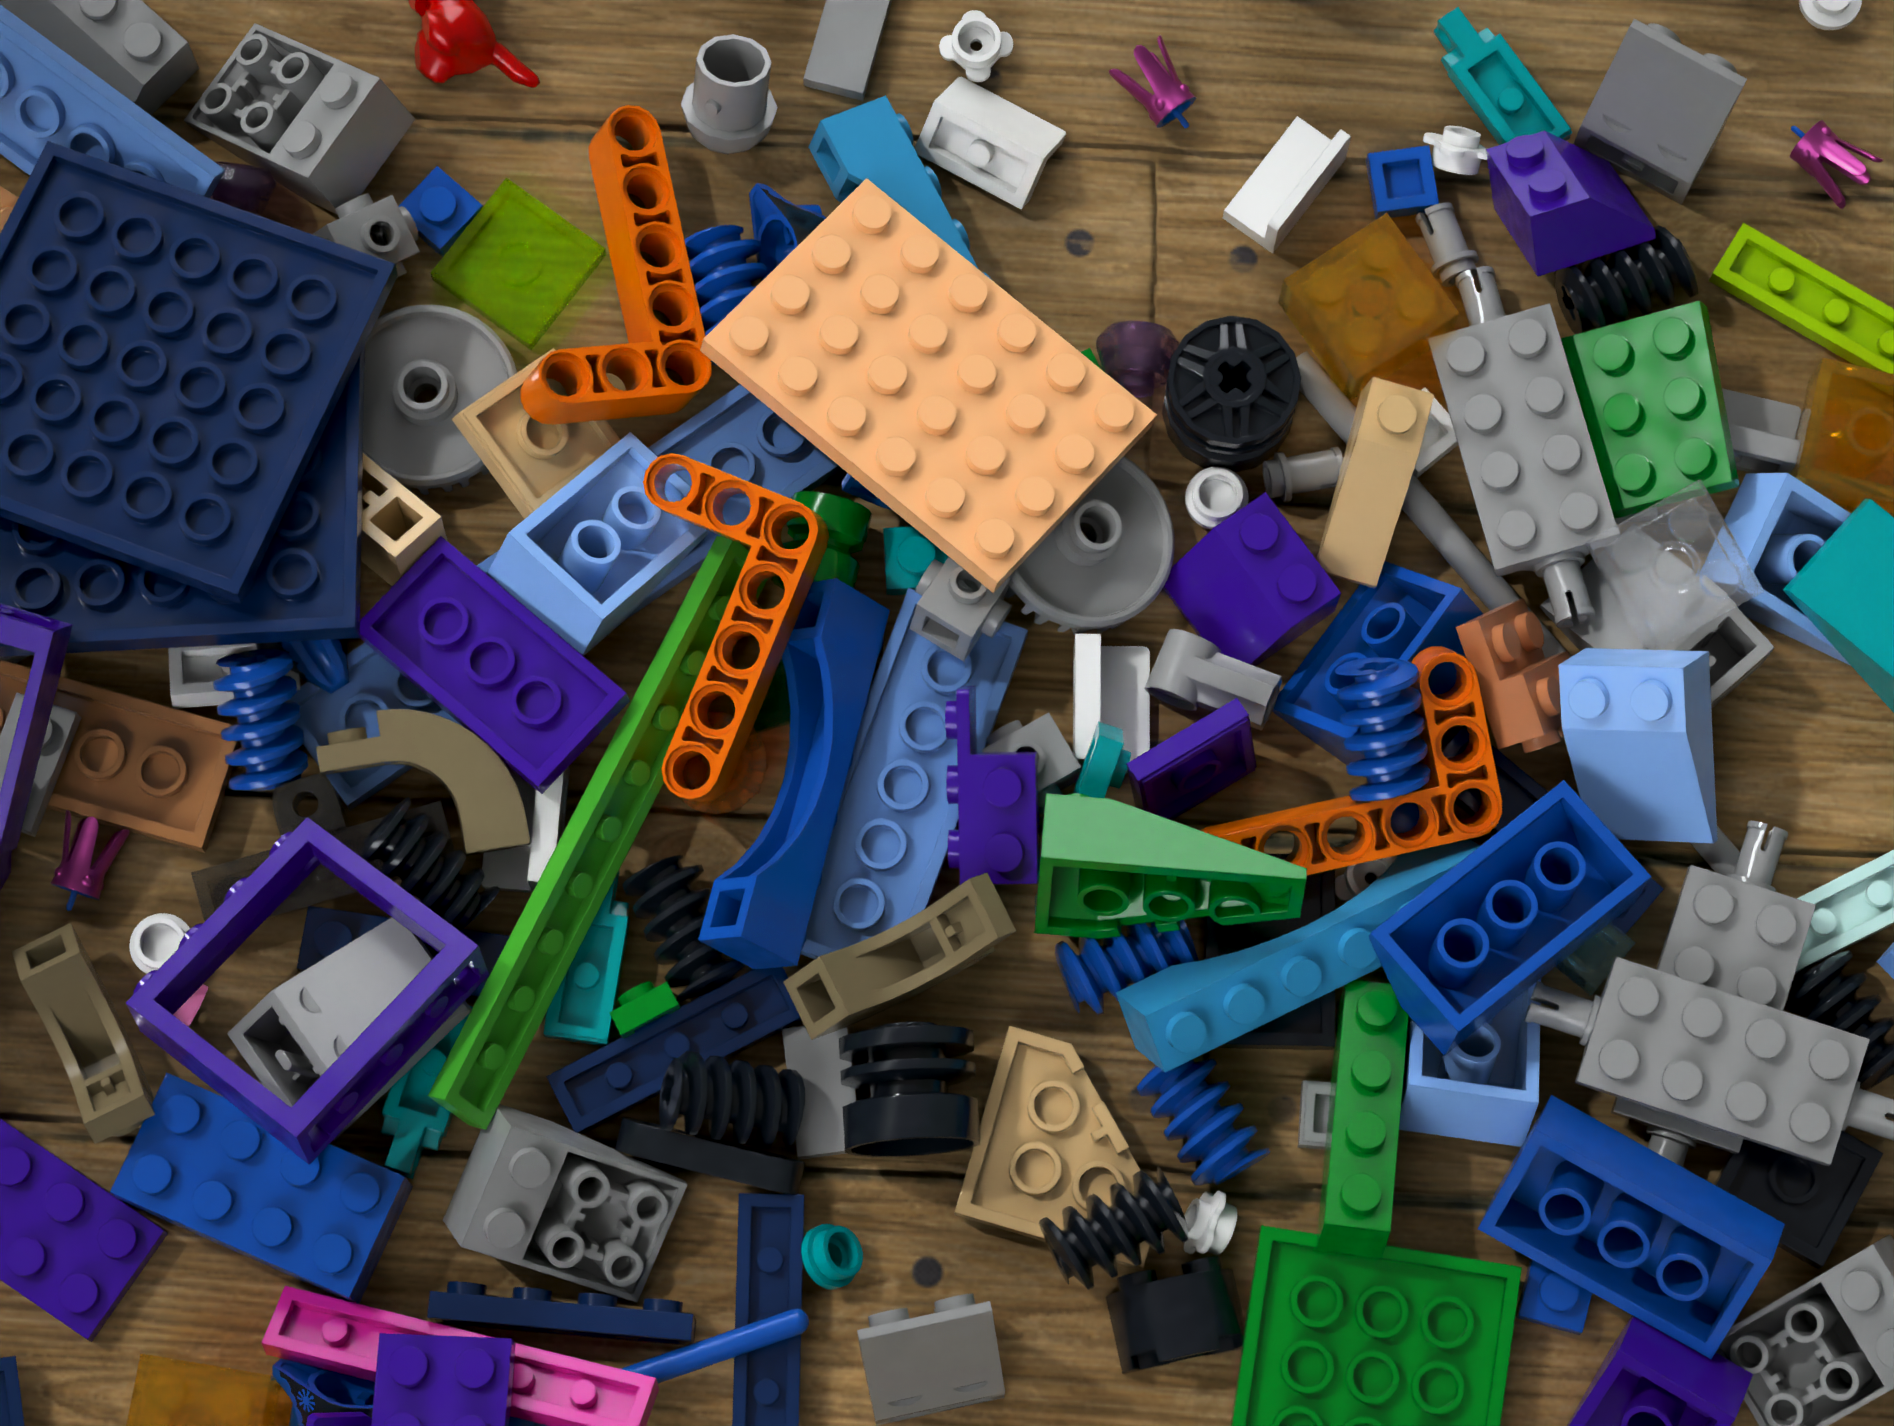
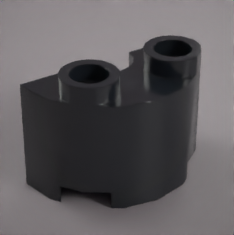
M1219 1256L1181 1264L1183 1275L1157 1280L1155 1270L1135 1272L1117 1278L1120 1291L1108 1295L1106 1301L1122 1374L1168 1365L1189 1358L1210 1356L1242 1349L1245 1322L1232 1269H1222Z

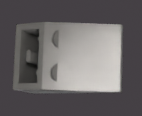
M1634 19L1577 133L1574 145L1609 161L1614 169L1682 205L1714 149L1747 78L1737 74L1736 68L1726 59L1710 53L1702 55L1681 44L1679 37L1670 29L1655 23L1646 25Z
M254 23L184 119L190 127L301 198L337 214L335 208L361 196L415 120L412 114L379 77Z
M1633 524L1619 536V543L1606 547L1581 569L1591 605L1595 609V618L1580 624L1573 601H1568L1574 626L1559 629L1580 651L1585 648L1709 651L1712 709L1756 671L1775 647L1729 598ZM1548 598L1540 605V608L1554 622L1555 616L1550 599Z
M391 917L274 988L227 1034L261 1084L288 1106L292 1107L434 957L419 937ZM466 1001L456 1009L334 1140L347 1130L471 1012L472 1009Z
M499 1104L487 1129L480 1130L445 1213L443 1222L460 1247L638 1302L688 1184L680 1178L555 1122Z
M1891 1234L1730 1328L1716 1353L1753 1374L1744 1401L1759 1426H1829L1894 1389V1239Z
M963 1294L934 1302L935 1309L933 1314L909 1318L908 1308H900L868 1316L869 1328L859 1329L857 1333L876 1426L1005 1397V1387L990 1301L976 1304L974 1294Z

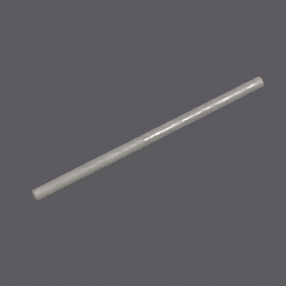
M1306 351L1296 357L1301 375L1299 390L1347 445L1356 407ZM1412 474L1401 509L1482 603L1491 611L1501 605L1521 599L1502 576L1496 577L1493 565L1416 476ZM1539 620L1544 634L1542 650L1545 658L1565 652L1566 650ZM1718 826V840L1714 844L1690 843L1716 873L1725 876L1726 874L1734 873L1740 851Z

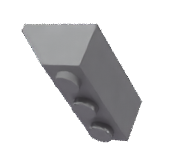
M0 0V5L150 115L165 103L199 69L189 43L142 0Z

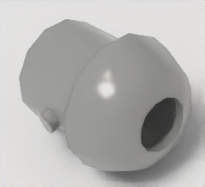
M734 34L714 37L700 47L696 58L694 82L687 86L681 101V108L692 137L710 151L727 155L746 152L764 140L769 133L778 107L771 90H769L772 62L766 48L751 38Z

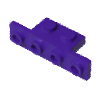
M961 686L956 690V701H946L945 707L947 740L957 739L958 764L948 765L946 776L948 804H958L959 830H949L948 832L949 868H959L960 885L968 879L984 873H988L993 884H1038L1040 868L1038 752L977 753L975 686Z

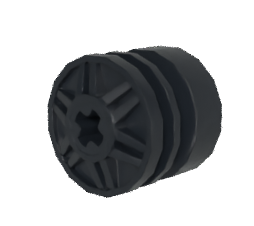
M1226 316L1205 321L1184 336L1171 356L1162 409L1168 437L1183 457L1203 469L1223 467L1236 473L1258 467L1279 450L1290 432L1301 382L1295 353L1281 334L1257 319ZM1239 379L1245 383L1243 392L1237 388L1232 389L1228 394L1221 390L1223 381L1232 384Z
M897 1022L879 1025L870 1030L851 1033L839 1038L840 1059L855 1063H865L840 1071L841 1085L871 1091V1098L861 1099L842 1107L845 1153L868 1157H907L951 1153L980 1145L978 1099L962 1094L948 1093V1086L976 1077V1065L974 1062L951 1059L974 1051L973 1030L964 1027L937 1025L932 1022Z

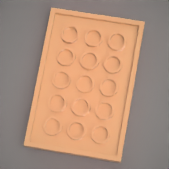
M867 178L703 338L700 349L704 355L992 593L1008 579L1152 427L1157 416L1156 413Z

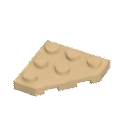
M1009 1026L979 1127L980 1145L973 1147L954 1215L1046 1242L1039 1226L1041 1219L1047 1217L1061 1230H1064L1062 1215L1064 1208L1072 1206L1086 1219V1198L1095 1194L1110 1207L1109 1187L1116 1182L1123 1185L1132 1195H1135L1133 1175L1141 1170L1111 1113L1088 1077L1073 1045ZM1145 1241L1140 1243L1142 1264L1135 1266L1122 1253L1116 1255L1117 1263L1143 1270L1150 1245Z

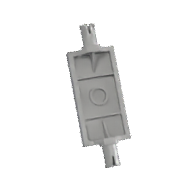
M1490 266L1477 267L1481 292L1476 291L1470 270L1460 273L1455 278V284L1461 295L1469 327L1428 338L1430 350L1496 577L1520 570L1535 571L1538 577H1543L1555 616L1554 622L1556 627H1573L1568 601H1573L1580 624L1586 623L1596 616L1580 568L1585 562L1584 557L1595 549L1619 543V532L1550 303L1506 315L1496 284L1494 269Z
M1750 820L1747 823V832L1733 874H1726L1725 876L1694 865L1688 867L1656 969L1783 1011L1816 905L1778 893L1771 886L1784 842L1788 837V832L1774 826L1772 830H1769L1762 851L1761 844L1768 824ZM1618 1097L1615 1098L1612 1107V1114L1646 1126V1133L1651 1135L1648 1148L1681 1167L1684 1165L1688 1149H1696L1697 1143L1734 1154L1740 1152L1743 1142L1742 1138Z
M1617 956L1613 960L1602 995H1595L1593 1000L1546 986L1539 981L1536 982L1530 1000L1554 1007L1556 1010L1531 1002L1527 1008L1524 1021L1534 1022L1580 1037L1579 1044L1585 1046L1576 1076V1084L1824 1166L1831 1165L1841 1131H1845L1847 1126L1894 1141V1121L1885 1118L1886 1116L1894 1119V1099L1860 1089V1081H1857L1870 1040L1868 1038Z

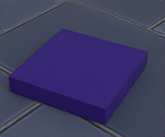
M1237 698L1126 764L1135 807L1173 820L1255 771L1257 766L1249 714Z

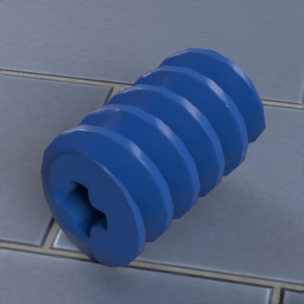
M738 225L711 227L696 232L684 240L704 331H706L705 336L756 287L752 286L751 282L767 274L765 264L746 263L747 258L761 251V245L758 240H741L740 235L744 232V229ZM711 360V365L718 366Z
M259 649L231 654L218 659L216 664L222 667H229L230 674L213 682L214 690L233 692L234 698L218 705L217 712L218 715L237 717L238 720L237 724L223 729L221 737L223 740L241 742L242 748L226 754L225 762L232 766H245L246 770L245 773L229 779L230 789L241 791L272 790L297 782L302 778L301 773L308 767V756L298 749L304 743V730L294 725L301 717L300 705L289 700L297 693L296 680L286 675L293 668L292 656L285 651L277 649Z
M1373 657L1353 660L1338 666L1335 669V673L1352 676L1355 683L1340 688L1337 691V696L1340 700L1357 702L1358 708L1342 714L1340 721L1343 725L1360 727L1361 731L1360 734L1345 739L1343 746L1346 750L1363 752L1364 757L1349 763L1346 766V771L1349 775L1366 777L1367 782L1349 791L1351 799L1356 801L1388 800L1409 794L1427 784L1431 777L1430 769L1426 764L1419 761L1425 758L1428 748L1423 739L1416 737L1422 733L1425 722L1420 714L1414 712L1420 706L1422 696L1418 689L1411 687L1419 677V670L1416 665L1400 659Z
M1184 920L1180 921V930L1158 932L1155 922L1151 923V927L1146 923L1127 925L1126 937L1121 932L1120 937L1103 938V946L1095 938L1079 937V955L1064 941L1057 943L1055 946V956L1061 975L1078 1014L1080 1013L1079 1003L1086 1001L1097 1015L1104 1014V993L1110 992L1118 1001L1116 992L1128 987L1130 983L1135 984L1172 965L1199 961L1192 937Z
M1214 1058L1194 1062L1192 1059L1166 1073L1159 1067L1154 1066L1137 1086L1140 1096L1161 1094L1150 1109L1153 1118L1175 1117L1164 1130V1136L1167 1141L1188 1138V1141L1177 1154L1180 1163L1201 1160L1202 1163L1191 1175V1181L1194 1185L1210 1183L1219 1185L1250 1168L1271 1152L1269 1148L1248 1151L1246 1145L1258 1130L1255 1125L1235 1129L1232 1125L1244 1110L1241 1103L1221 1107L1218 1101L1231 1086L1228 1081L1213 1084L1206 1082L1205 1078L1217 1065Z

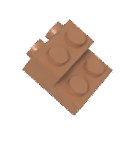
M1522 598L1501 605L1455 627L1466 659L1474 666L1483 707L1498 750L1521 743L1524 753H1528L1561 741L1560 737L1564 735L1561 723L1558 665L1569 659L1570 655L1568 651L1545 658L1542 650L1544 634L1541 624L1536 615L1528 611L1525 599Z

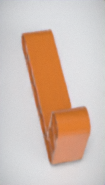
M626 105L616 109L594 135L589 145V161L629 343L559 349L550 352L543 358L526 378L520 390L521 403L524 410L532 419L542 424L556 425L676 413L681 411L705 387L712 374L711 360L700 351L705 332L661 130L653 115L640 106ZM616 136L626 139L631 144L633 150L622 147L617 141ZM628 193L639 197L644 202L646 209L636 206L630 200ZM640 251L652 255L659 267L648 264L643 259ZM653 310L664 313L669 318L672 326L661 323L655 317ZM665 368L676 371L682 377L684 385L673 382ZM606 373L619 377L624 383L626 391L615 388L609 382ZM546 378L560 382L565 388L567 396L555 393L549 387Z
M670 453L656 458L645 471L644 490L651 503L674 517L751 547L662 765L663 781L672 793L684 799L704 803L714 801L720 797L730 784L826 551L829 533L822 517L802 503L684 455ZM687 470L691 475V490L682 500L670 502L665 494L666 481L676 471ZM746 494L751 505L749 515L740 524L727 525L722 513L724 504L733 495ZM804 517L809 524L807 540L798 548L785 549L781 541L782 528L792 518ZM769 577H780L785 588L783 599L774 608L761 609L756 598L759 585ZM755 636L760 647L759 658L751 667L742 670L737 669L732 659L734 645L743 637ZM728 695L734 702V718L726 727L715 730L708 721V708L717 697ZM702 754L710 764V776L703 786L692 790L684 782V766L689 759Z
M1443 646L1426 648L1420 651L1411 662L1419 670V677L1411 687L1418 689L1422 696L1420 706L1414 711L1420 714L1425 722V727L1419 736L1427 744L1428 752L1424 761L1431 774L1428 783L1409 794L1382 801L1352 800L1348 795L1205 827L1201 831L1264 853L1266 840L1273 833L1278 831L1291 832L1294 837V847L1292 852L1283 860L1307 868V875L1476 838L1491 832L1499 823L1502 815V798L1478 677L1474 666L1464 656ZM1452 662L1457 671V679L1454 686L1443 694H1433L1428 685L1431 670L1440 663ZM1456 725H1465L1469 732L1467 748L1457 756H1444L1441 749V740L1444 733ZM1469 788L1479 789L1481 794L1479 811L1468 819H1457L1454 814L1456 797L1462 791ZM1404 803H1416L1419 809L1417 824L1408 832H1393L1391 828L1393 811ZM1341 817L1354 818L1357 824V832L1354 839L1343 847L1330 846L1327 840V832L1330 825Z

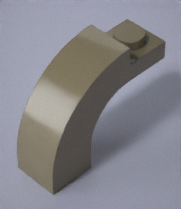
M377 710L379 737L367 738L366 727L352 728L327 733L329 745L316 747L321 776L384 765L411 766L433 776L446 788L455 803L466 856L529 846L531 843L523 801L509 770L499 756L483 740L458 723L435 714L417 710Z
M984 873L968 879L932 905L894 927L856 944L819 956L783 981L811 1040L872 1017L949 979L995 951L994 946L1015 933L1016 929L988 873Z
M69 923L12 951L20 982L58 1051L72 1084L83 1124L94 1144L111 1136L128 1134L135 1130L143 1120L154 1116L155 1112L152 1106L154 1096L143 1068L112 1000L72 924Z

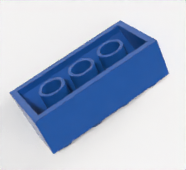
M1563 780L1373 930L1369 935V939L1400 1006L1445 1056L1634 904L1652 876L1566 781Z

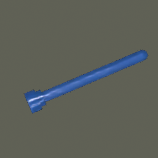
M791 1309L621 1369L655 1377L659 1384L800 1335L807 1330L809 1317L801 1309ZM511 1416L509 1426H547Z

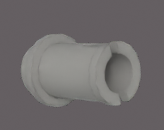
M1452 203L1435 204L1424 209L1425 213H1418L1415 220L1422 231L1434 261V265L1430 269L1433 278L1441 279L1445 287L1456 286L1455 278L1467 270L1471 271L1473 278L1477 274L1475 264L1478 262L1479 257L1475 250L1468 249L1454 214L1455 210Z
M1332 447L1330 450L1286 457L1283 452H1276L1273 460L1263 462V479L1268 496L1270 498L1280 497L1283 502L1291 501L1292 494L1336 487L1343 461L1341 450L1339 447Z

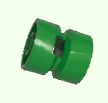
M816 491L795 492L792 499L819 514L828 528L829 539L827 548L813 582L837 578L854 588L860 565L850 554L862 551L873 514L863 505L840 496ZM804 517L792 518L786 522V526L789 528L788 534L794 540L782 543L785 549L790 550L803 545L809 535L807 520ZM773 576L771 579L773 583L785 590L781 578Z

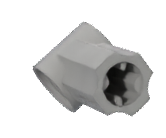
M1169 629L1144 689L1153 697L1167 704L1189 711H1196L1198 707L1214 712L1237 698L1249 714L1251 727L1262 731L1276 704L1282 678L1280 675L1221 654L1219 647L1200 636L1179 629Z

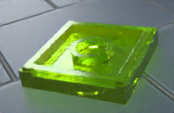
M506 178L430 274L432 280L529 350H532L607 254L605 247Z

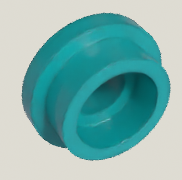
M821 1224L810 1229L803 1238L801 1255L804 1267L811 1279L822 1288L835 1290L846 1286L860 1270L863 1262V1251L858 1238L850 1229L844 1226Z

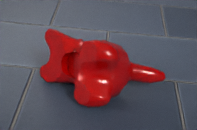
M408 0L410 7L422 18V30L417 33L415 44V64L418 71L425 78L435 83L443 84L455 75L472 74L486 66L494 65L515 83L531 88L540 84L538 76L524 65L504 45L497 42L487 16L473 0Z

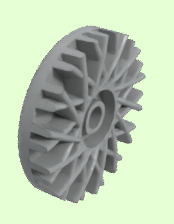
M441 305L408 306L377 318L365 344L363 453L409 491L417 488L423 495H428V489L442 487L445 492H450L453 490V485L457 483L462 487H467L470 477L479 472L486 475L489 470L452 421V418L517 373L513 358L500 337L478 318L464 311ZM432 390L438 394L430 402H416L418 395L423 391Z
M1123 456L1009 576L1011 581L1005 597L1010 598L1016 594L1026 604L1021 609L1023 614L1027 615L1035 611L1036 624L1042 625L1050 620L1060 624L1057 629L1058 632H1065L1071 628L1073 635L1083 634L1087 630L1097 629V633H1102L1110 627L1115 629L1146 609L1161 592L1168 579L1175 550V536L1170 512L1154 482L1141 468Z

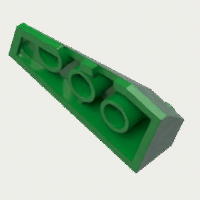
M1046 793L1034 933L1101 939L1120 937L1121 926L1155 922L1158 932L1180 930L1181 920L1208 916L1221 925L1300 918L1307 868L1114 799L1090 797L1080 793L1068 795Z

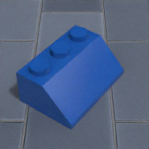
M1384 561L1377 586L1375 588L1361 584L1358 586L1280 691L1273 712L1344 764L1348 765L1363 759V752L1346 750L1343 746L1345 739L1361 733L1360 727L1343 725L1340 721L1342 714L1358 708L1357 702L1340 700L1337 696V691L1340 688L1355 683L1354 677L1336 674L1335 669L1346 662L1373 657L1394 658L1411 663L1420 651L1431 646L1446 647L1466 658L1455 627L1483 613L1462 588ZM1443 662L1431 670L1428 685L1433 694H1443L1454 686L1457 679V671L1452 662Z

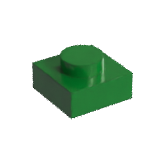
M647 981L623 993L617 999L621 1006L609 1012L624 1039L634 1034L635 1030L668 1013L671 1014L681 1009L667 981L657 987L654 986L652 981Z

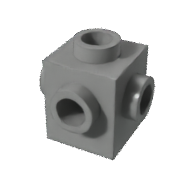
M369 193L352 199L335 208L339 219L326 224L312 234L394 263L398 273L397 278L407 273L402 262L420 252L415 242L418 240L416 224L405 207H398L393 195L373 203Z
M950 557L947 558L944 564L934 559L916 587L915 592L922 597L916 605L909 629L960 660L965 661L981 635L984 633L993 638L1010 612L1012 605L1004 601L1011 577H1008L992 593Z
M1049 712L1025 726H1022L1019 720L1012 721L994 731L986 739L990 746L982 749V753L1038 752L1039 814L1044 812L1046 793L1063 795L1061 790L1077 782L1081 766Z

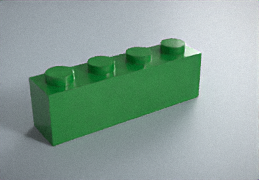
M1354 980L1344 985L1338 1005L1316 1244L1317 1251L1382 1258L1391 1232L1409 1015L1400 1006L1391 984Z

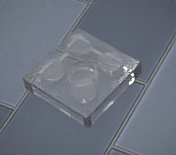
M1701 479L1585 543L1644 650H1660L1764 592Z

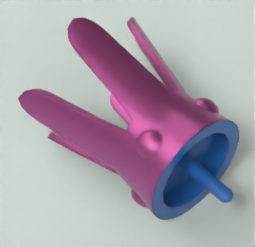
M1161 35L1158 36L1157 42L1169 73L1154 53L1149 52L1145 46L1137 45L1134 49V57L1155 94L1149 93L1119 69L1109 70V74L1145 106L1150 119L1154 121L1157 128L1165 126L1176 118L1184 128L1189 127V123L1182 113L1194 103L1196 97L1189 91V87L1186 84H1182L1179 80Z
M1823 120L1817 122L1806 134L1795 125L1791 127V130L1801 139L1792 150L1789 158L1799 163L1808 174L1815 177L1840 209H1843L1846 205L1845 198L1822 163H1827L1856 183L1866 185L1871 180L1870 174L1866 171V166L1844 148L1874 162L1880 163L1883 161V159L1840 139Z
M66 810L62 861L59 867L55 869V876L50 884L71 892L66 905L67 911L72 910L77 894L99 900L100 893L104 887V876L128 837L129 830L123 829L115 832L90 868L98 832V821L93 816L79 821L69 851L71 813Z

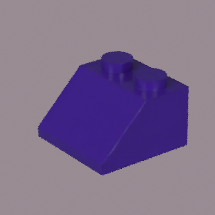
M1545 130L1532 135L1518 136L1507 143L1486 149L1494 210L1537 277L1656 239L1655 228L1609 161Z
M1266 492L1215 526L1171 568L1168 579L1163 587L1198 636L1219 647L1221 654L1253 666L1259 665L1335 612L1341 595L1339 589Z
M1632 1315L1607 1353L1567 1426H1731L1737 1417L1753 1374L1718 1353H1715L1712 1359Z

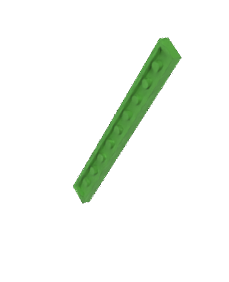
M716 536L428 1094V1097L469 1126L487 1129L664 783L662 776L664 757L749 553L742 544L723 536ZM768 578L762 581L759 585L756 594L757 599L763 587L765 586Z

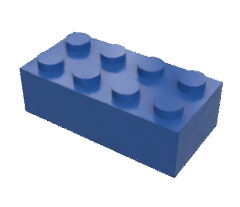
M166 1072L152 1102L155 1115L143 1121L110 1193L128 1205L339 1298L359 1304L411 1193L412 1184L405 1176L332 1144H329L309 1165L224 1097Z
M1551 1095L1495 1191L1478 1230L1712 1359L1771 1264L1785 1224Z

